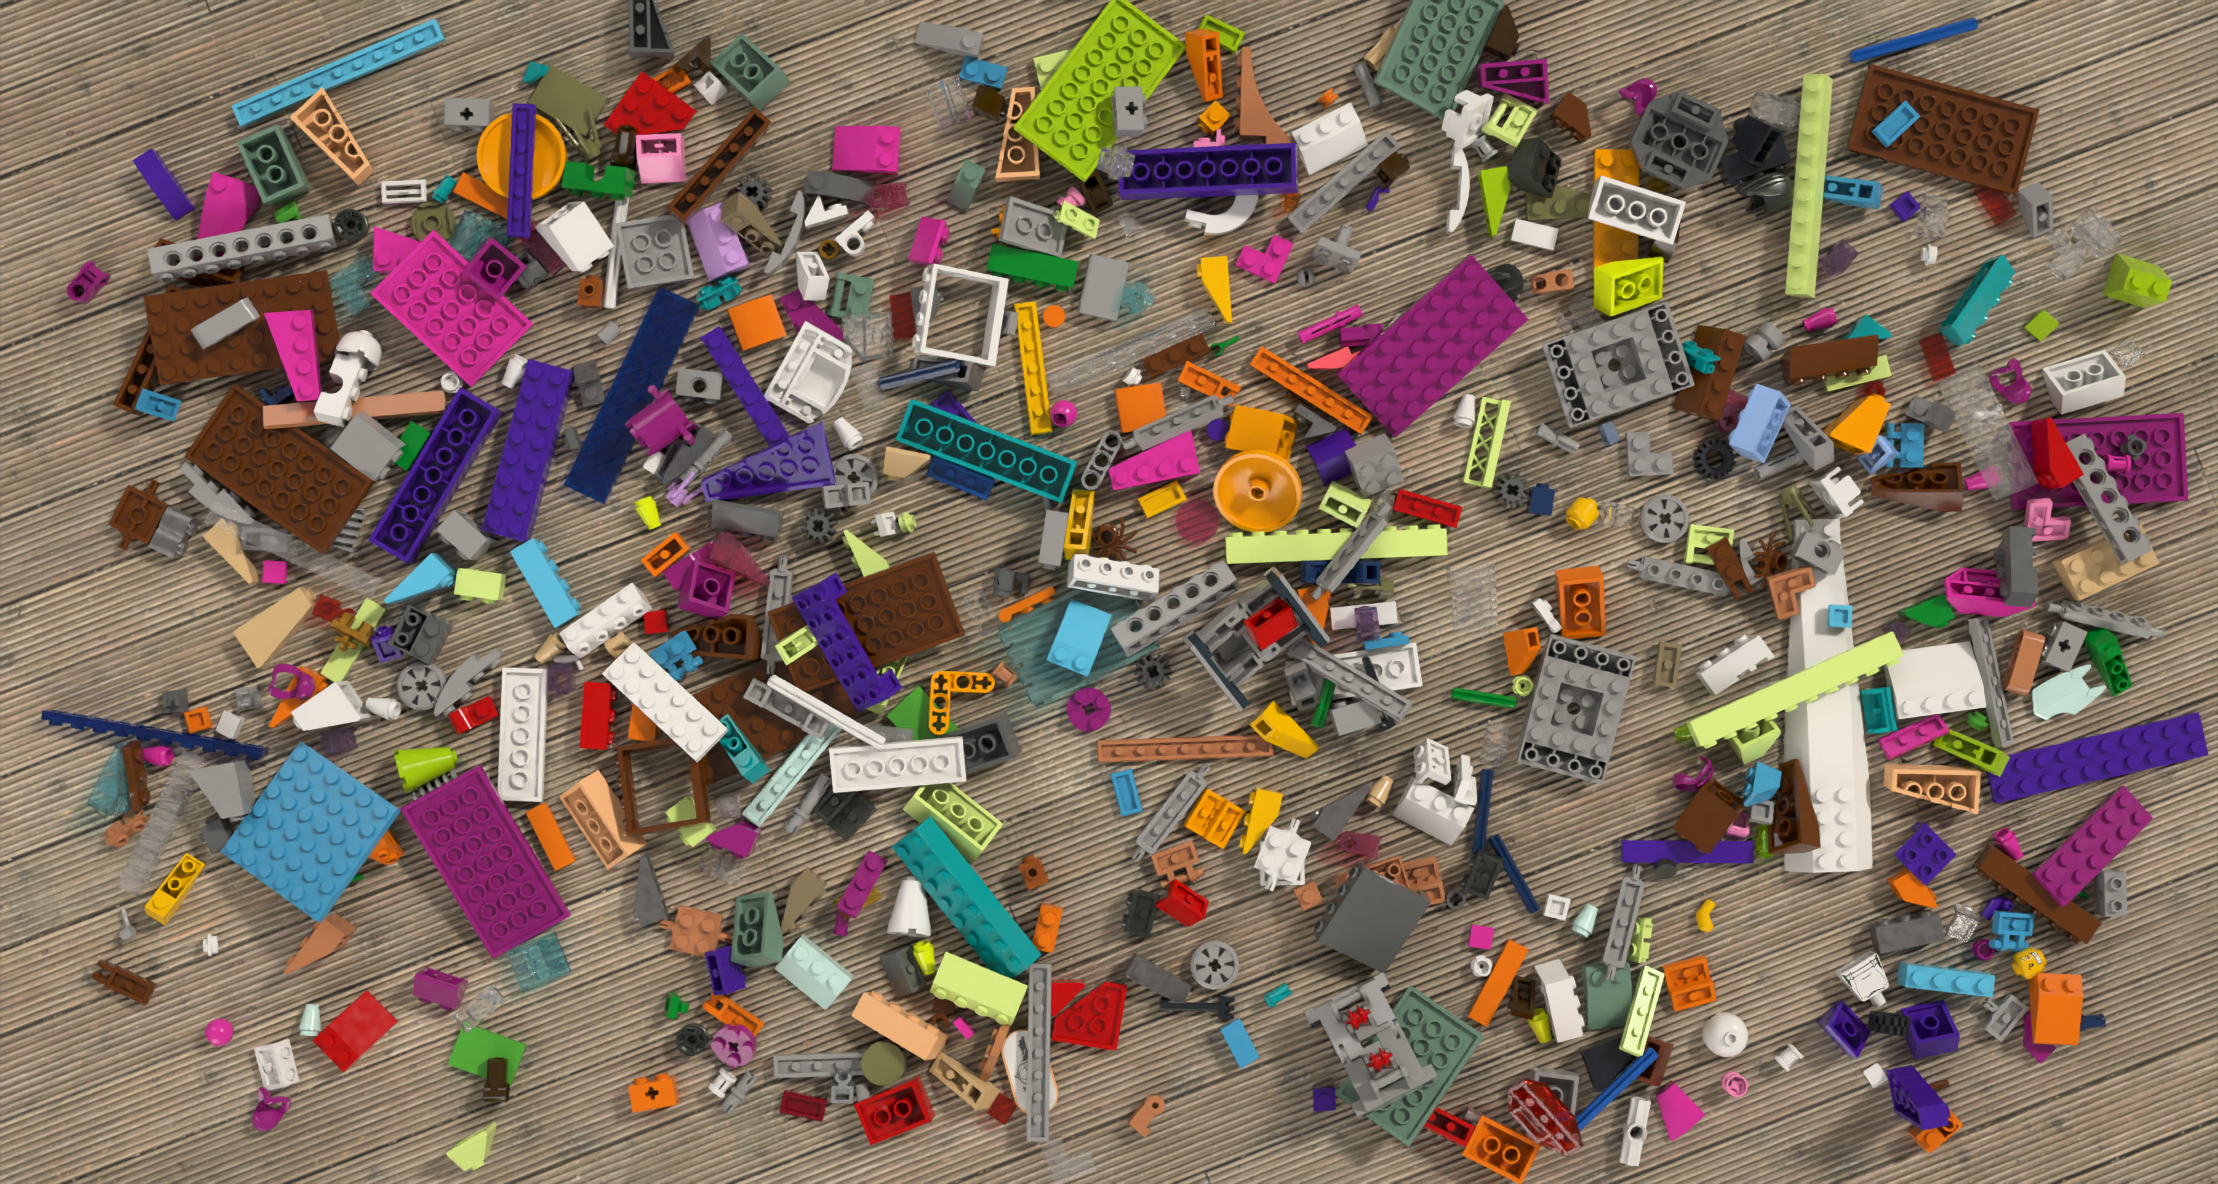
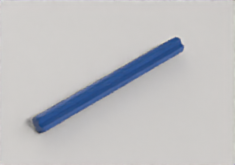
M1973 17L1853 50L1849 53L1852 63L1973 31L1978 28L1976 18Z
M1653 1048L1646 1049L1643 1052V1056L1638 1057L1574 1118V1121H1571L1559 1132L1558 1136L1566 1143L1572 1140L1658 1058L1657 1052Z

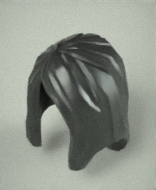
M1773 172L1758 176L1735 188V192L1751 197L1752 204L1746 209L1748 214L1765 208L1764 212L1755 215L1756 218H1762L1787 207L1793 197L1794 187L1787 174Z
M1501 264L1486 270L1513 302L1518 300V294L1523 290V276L1515 265Z

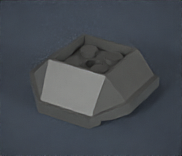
M1678 91L1647 104L1629 146L1641 171L1680 190H1684L1711 180L1729 140L1720 109L1685 92ZM1673 140H1679L1682 144V148L1676 147L1673 143Z

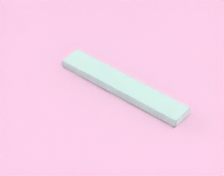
M830 723L821 740L808 733L744 809L742 815L757 827H760L842 728Z

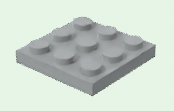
M672 214L616 223L628 290L694 279L685 226Z

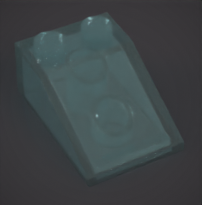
M129 742L115 745L86 805L109 816L126 813L131 810L122 748Z

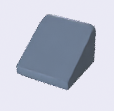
M1612 420L1597 427L1606 446L1620 441V436Z

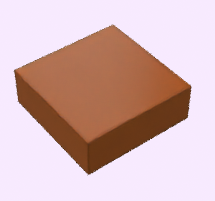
M207 706L184 712L189 734L213 728Z

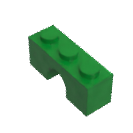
M565 161L562 188L569 190L570 195L583 196V193H589L590 197L600 199L603 198V195L610 196V199L623 201L624 197L632 198L635 171L626 167L606 165L604 177L600 181L595 182V167L586 163Z

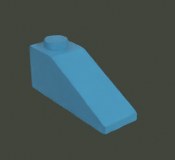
M1825 175L1823 199L1855 207L1879 210L1884 188L1876 181Z

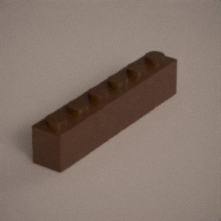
M754 107L667 206L668 212L683 225H686L771 128L772 122Z
M168 284L165 293L184 291V289ZM149 327L113 403L114 406L139 416H143L144 412L136 410L135 407L142 388L154 392L159 381Z
M1986 845L1972 865V867L1978 870L1976 873L1978 876L1986 881L1991 879L1996 883L1994 885L1995 888L2005 894L2007 891L2013 895L2012 899L2022 906L2028 905L2032 908L2030 910L2032 914L2040 919L2045 917L2049 920V926L2057 931L2062 929L2067 933L2066 938L2076 944L2078 942L2088 944L2102 924L2101 921L2072 901L2065 907H2061L2030 871L1993 846Z

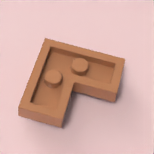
M1809 564L1766 577L1775 616L1778 620L1800 614L1795 593L1816 587L1812 568Z
M1001 1024L999 1029L994 1028L990 1038L994 1042L992 1046L988 1045L979 1066L982 1073L979 1079L988 1082L1010 1025Z

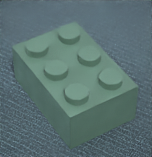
M277 124L236 142L264 204L273 207L312 190L288 134L283 127Z

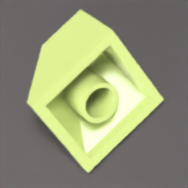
M1765 719L1756 722L1758 726L1747 731L1744 728L1736 731L1738 735L1728 739L1733 751L1743 765L1764 756L1781 734V730L1773 719L1767 722Z
M491 1123L455 1144L446 1152L447 1156L464 1171L472 1168L474 1171L484 1165L483 1160L490 1153L497 1127L496 1123Z

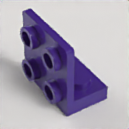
M1917 821L1911 827L1915 833L1894 855L1922 884L1927 885L1957 854L1926 823Z

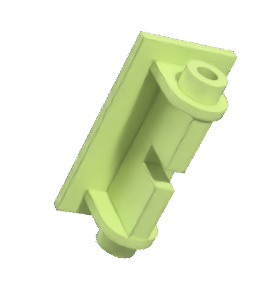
M1063 201L1061 210H1056L1053 215L1056 218V222L1071 226L1072 229L1082 233L1084 237L1089 236L1096 239L1100 220Z
M1636 918L1627 960L1646 963V959H1649L1650 943L1644 942V938L1651 939L1653 927L1651 918Z

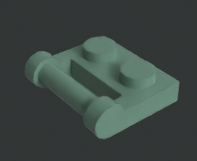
M835 272L834 279H836L828 316L867 323L875 279ZM845 281L851 282L846 312L840 311Z

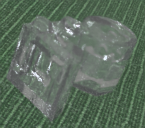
M740 793L720 794V798H717L718 818H721V820L741 819Z

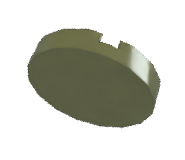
M428 201L420 204L415 212H413L410 226L413 234L420 241L433 229L443 239L448 241L456 230V219L448 206L438 201Z
M878 1041L865 1050L861 1068L864 1076L870 1082L880 1086H887L901 1078L905 1070L906 1059L897 1044L890 1041Z

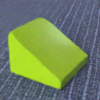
M2040 310L2026 324L2024 329L2038 341L2042 342L2059 325V322L2045 310Z

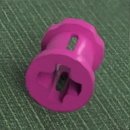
M2105 454L2102 459L2105 462L2107 473L2113 471L2128 474L2130 472L2131 458L2129 455L2119 457Z

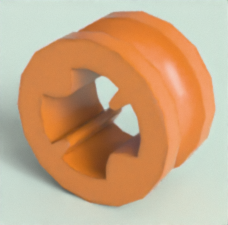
M1330 88L1317 100L1318 103L1323 104V109L1329 107L1339 97L1338 94L1333 93V88Z

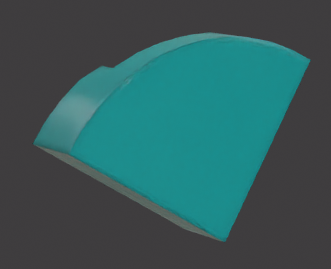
M530 61L522 81L529 85L535 84L537 79L546 75L549 67Z

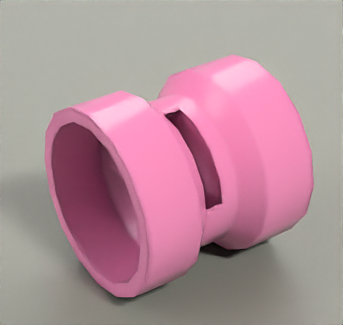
M1073 186L1067 190L1066 197H1060L1056 201L1060 207H1062L1063 201H1066L1077 208L1087 202L1083 195Z
M1726 1072L1721 1078L1722 1088L1734 1097L1743 1096L1748 1090L1747 1080L1737 1072Z

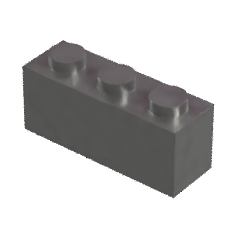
M1932 910L1919 911L1918 915L1910 916V914L1898 915L1896 920L1891 921L1887 918L1875 921L1876 924L1869 925L1874 951L1880 954L1945 941L1940 914L1932 912Z

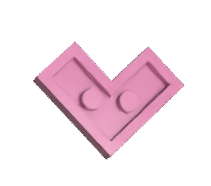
M2050 498L2028 499L2023 527L2036 528V535L2033 536L2032 541L2063 540L2069 537L2071 519L2069 516L2050 517L2053 504Z

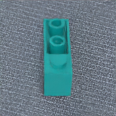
M727 714L719 721L729 731L719 741L741 775L754 784L768 773L770 769L733 719Z

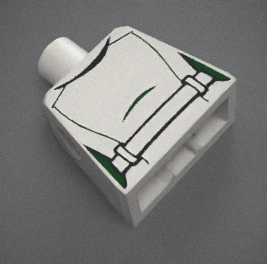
M1869 950L1835 971V974L1858 1000L1864 1002L1870 999L1874 1007H1879L1886 1002L1881 991L1888 988L1889 983L1877 953Z

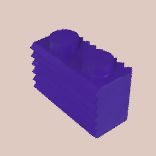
M725 945L704 953L714 995L729 994L746 988V974L742 970L741 965L731 962L732 945Z

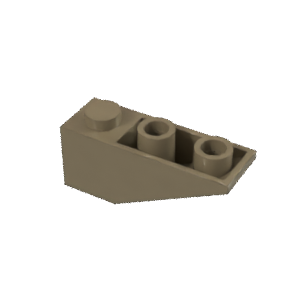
M737 192L723 201L721 221L762 254L768 257L772 254V251L777 252L783 248V244L759 209L741 192Z
M809 867L791 885L781 925L782 935L785 932L790 934L798 925L795 922L800 915L804 918L812 909L810 906L811 902L814 899L819 901L827 892L824 889L827 883Z

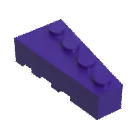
M1912 1065L1886 1070L1894 1113L1921 1130L1949 1125V1107Z

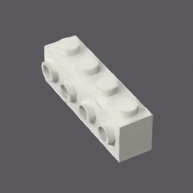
M1074 554L1068 563L1067 587L1152 602L1159 593V569L1152 568L1149 565H1134L1127 561H1112L1105 557L1095 558L1087 554Z
M630 583L559 634L568 650L581 659L653 608L644 593L636 585Z

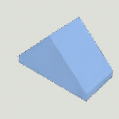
M1879 435L1871 453L1860 455L1858 460L1869 474L1872 475L1898 456L1899 453L1886 437Z

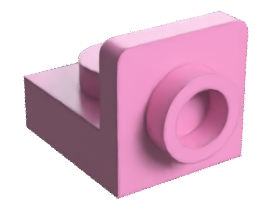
M1217 129L1215 142H1211L1210 138H1198V141H1194L1193 147L1224 146L1225 135H1221V129Z

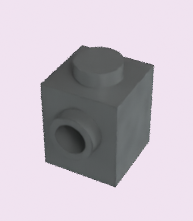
M218 816L206 820L207 825L200 828L202 832L200 833L201 840L208 846L210 852L222 849L234 833L228 818L219 819Z

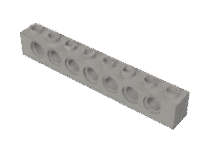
M329 214L150 248L147 251L152 275L157 282L166 283L180 277L192 278L196 274L201 273L213 274L221 269H238L242 265L247 264L259 265L264 263V261L273 259L284 260L288 256L293 255L305 256L309 252L314 251L325 252L337 247L333 223ZM311 234L316 235L313 239H306ZM293 239L291 243L284 244L285 240ZM271 243L269 247L261 248L263 244ZM248 247L247 251L239 253L241 248ZM225 252L222 257H216L218 253ZM203 256L200 261H194L196 257ZM174 261H180L176 266H171Z

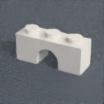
M337 353L329 373L333 382L343 386L337 393L321 392L314 413L318 421L344 427L346 420L351 418V407L353 402L359 398V387L361 382L366 380L368 370L363 360Z

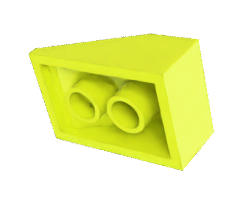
M1662 257L1614 261L1594 268V308L1610 317L1662 299Z

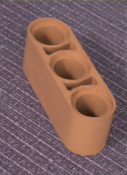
M2024 629L2018 632L2004 676L2003 690L2023 696L2028 695L2044 646L2045 637L2043 635Z

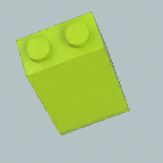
M2115 253L2103 295L2146 308L2166 302L2172 280L2157 265Z

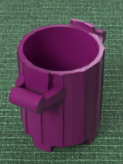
M654 385L649 386L648 392L656 400L628 419L629 421L625 423V426L627 428L634 427L630 432L644 450L648 447L650 448L646 452L649 457L653 454L655 455L682 434L687 444L693 445L695 438L690 432L696 428V425L693 421H689L670 396L671 393L668 388L660 393Z

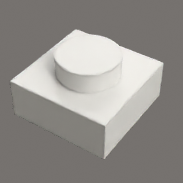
M1548 893L1543 915L1565 921L1571 899Z

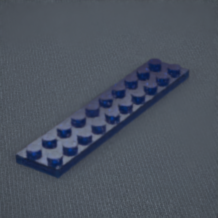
M659 286L564 486L602 504H606L636 441L630 432L634 427L627 428L625 423L656 400L648 392V387L654 385L660 392L701 307L700 305Z

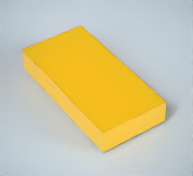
M1178 480L1138 498L1147 519L1187 500Z

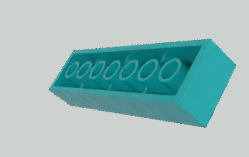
M915 399L910 400L896 437V441L1062 503L1078 463V461Z
M931 816L892 846L911 873L991 971L1012 979L1026 970L1042 955Z

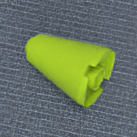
M450 747L394 750L399 776L403 780L402 786L405 793H409L455 769V764L459 763L456 751H451Z

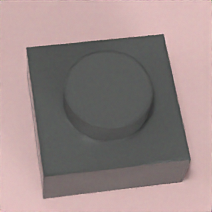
M570 426L565 428L563 440L566 447H570L573 451L583 449L576 427Z

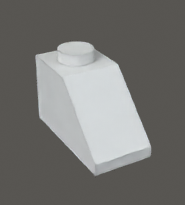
M797 252L798 288L803 299L810 301L825 300L830 278L819 253Z

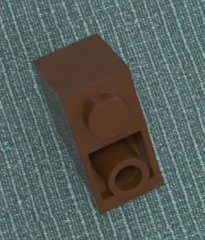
M1568 91L1549 117L1553 119L1552 122L1561 129L1566 128L1570 131V135L1575 140L1586 142L1592 135L1587 104Z

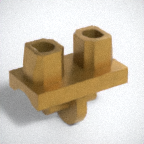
M346 612L337 621L333 619L330 624L333 630L345 635V637L337 634L335 640L341 643L339 650L344 652L348 647L355 650L358 644L352 642V640L369 648L372 644L370 638L374 627L366 622H362L357 631L352 629L351 627L356 618Z

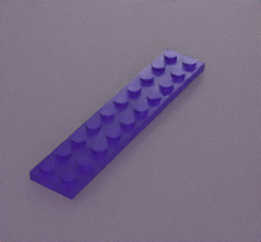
M2194 712L2008 754L2010 758L2000 777L1987 771L1986 774L1993 803H2000L2208 756L2209 754L2199 712Z

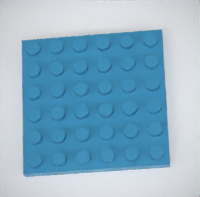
M300 741L251 808V813L246 815L220 852L315 921L322 923L401 810Z

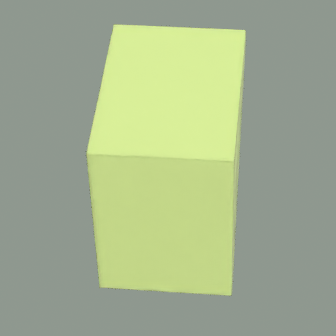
M808 625L780 640L775 645V648L784 663L788 665L817 646L818 642Z

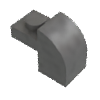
M1304 661L1293 663L1288 668L1283 669L1287 685L1299 712L1320 704Z

